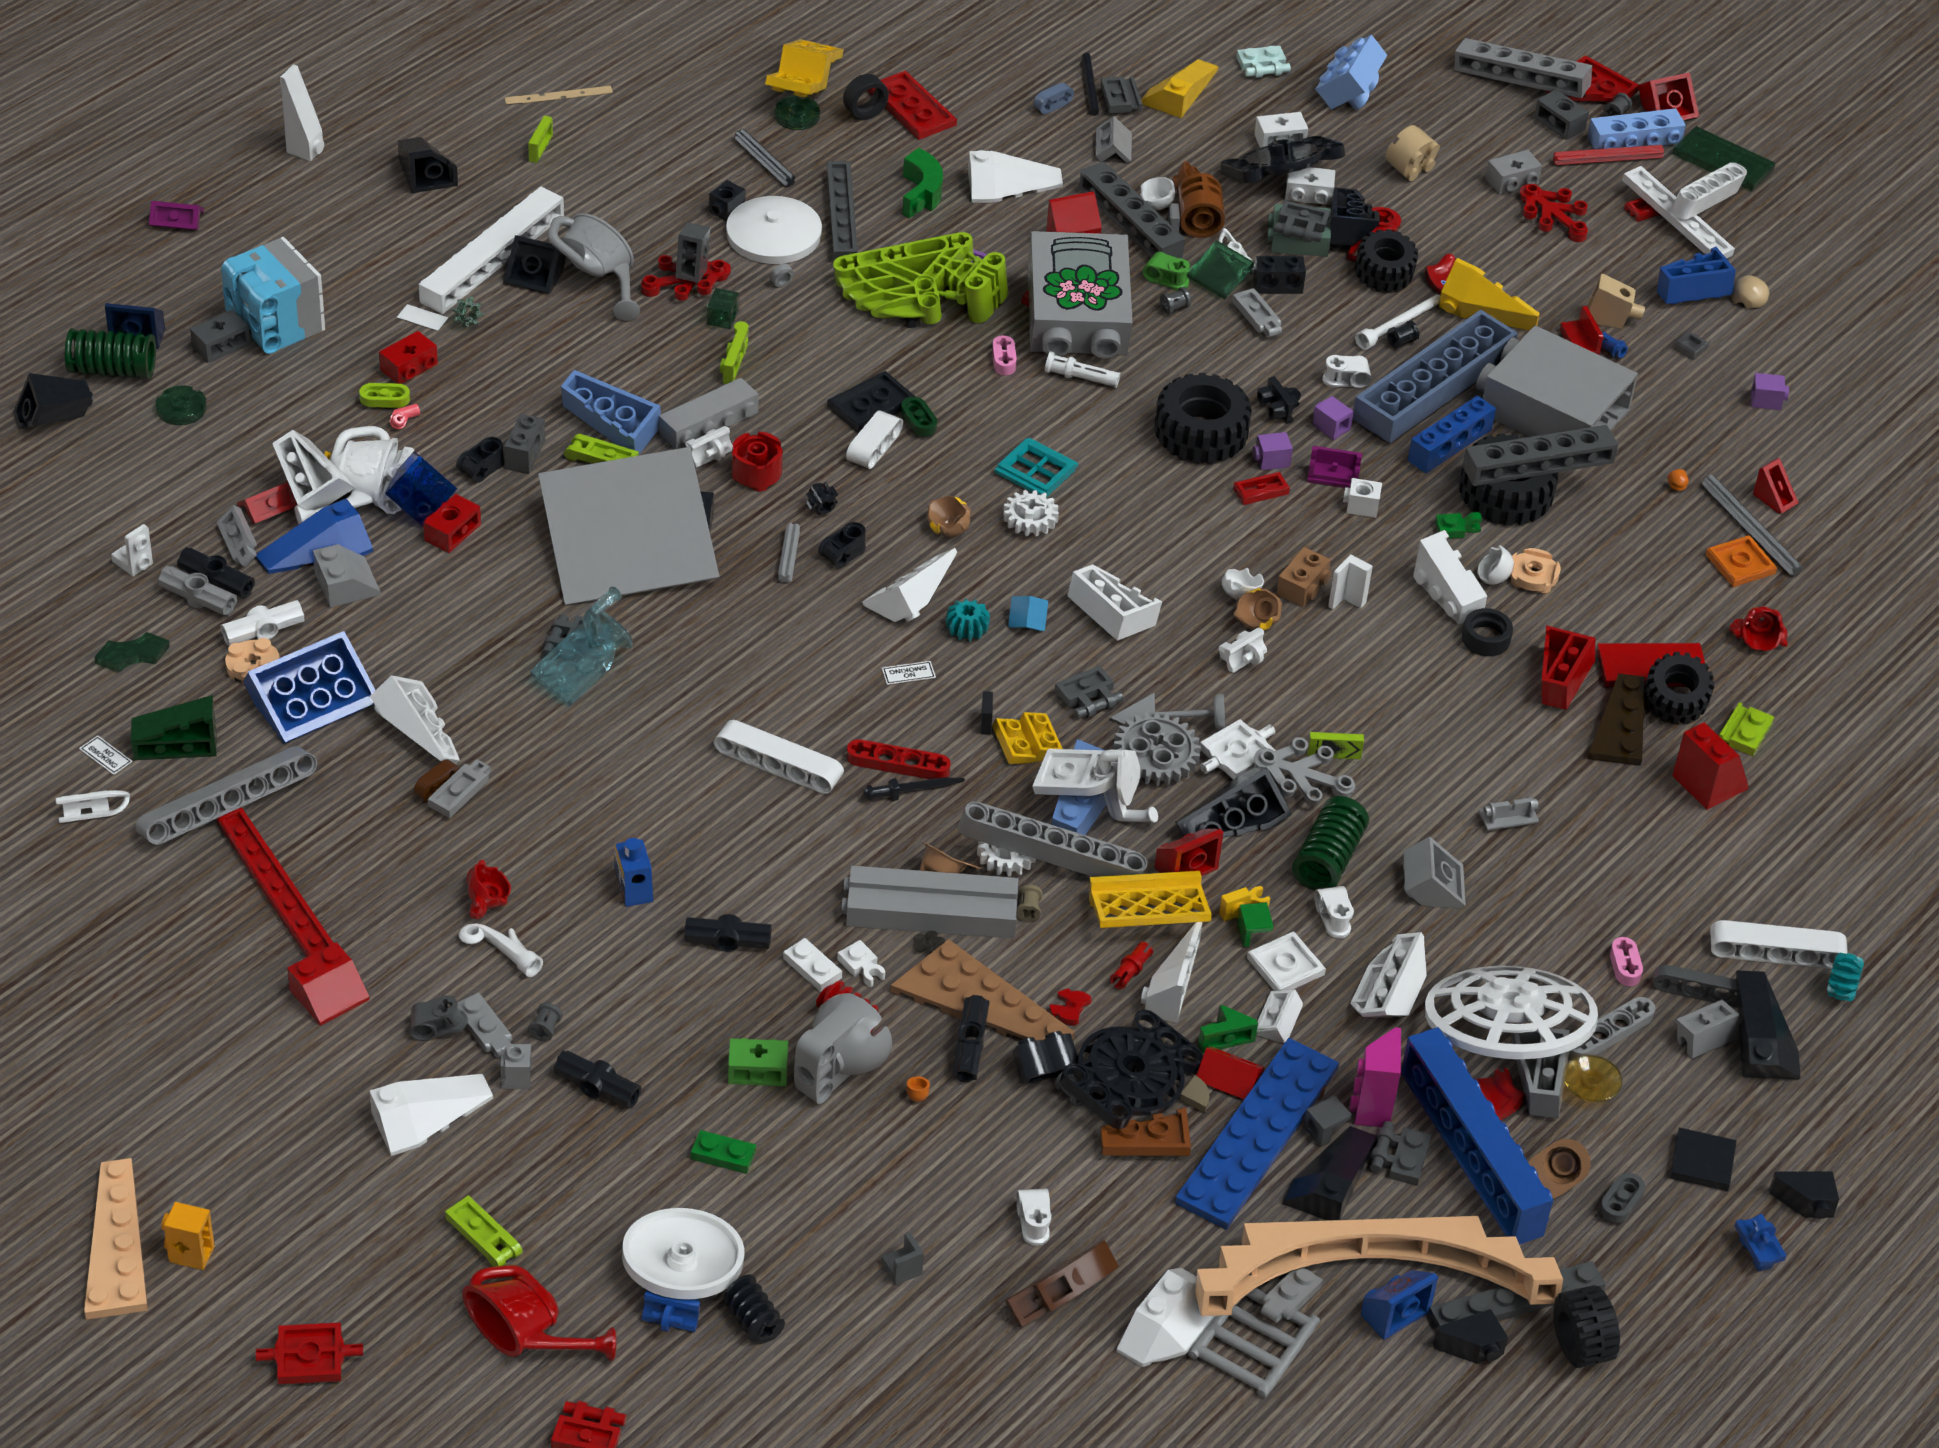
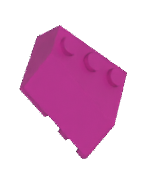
M1395 1027L1365 1048L1362 1059L1358 1058L1357 1076L1354 1078L1353 1094L1355 1095H1351L1350 1113H1355V1125L1382 1127L1383 1122H1391L1401 1074V1028Z

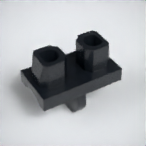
M1275 376L1268 378L1267 386L1258 388L1257 400L1261 405L1270 402L1267 411L1272 420L1282 418L1286 424L1293 422L1292 411L1299 406L1300 391L1295 387H1283Z

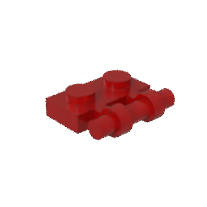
M579 1400L577 1403L565 1401L563 1413L573 1416H559L551 1438L552 1448H617L621 1436V1428L612 1426V1424L625 1426L627 1414L616 1412L615 1408L605 1407V1409L588 1406V1402ZM585 1418L600 1421V1423L585 1420Z

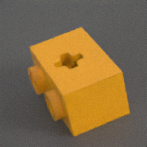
M174 1202L170 1213H165L161 1224V1229L165 1232L164 1248L167 1249L169 1262L204 1270L215 1247L210 1210Z

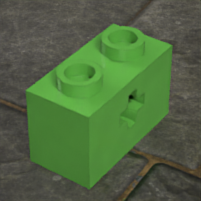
M730 1038L728 1084L786 1086L788 1041Z

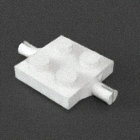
M1239 719L1201 741V751L1210 758L1208 761L1200 764L1201 771L1207 774L1215 768H1220L1234 780L1255 767L1253 758L1259 749L1269 748L1276 751L1266 741V738L1275 734L1274 727H1271V724L1258 731Z

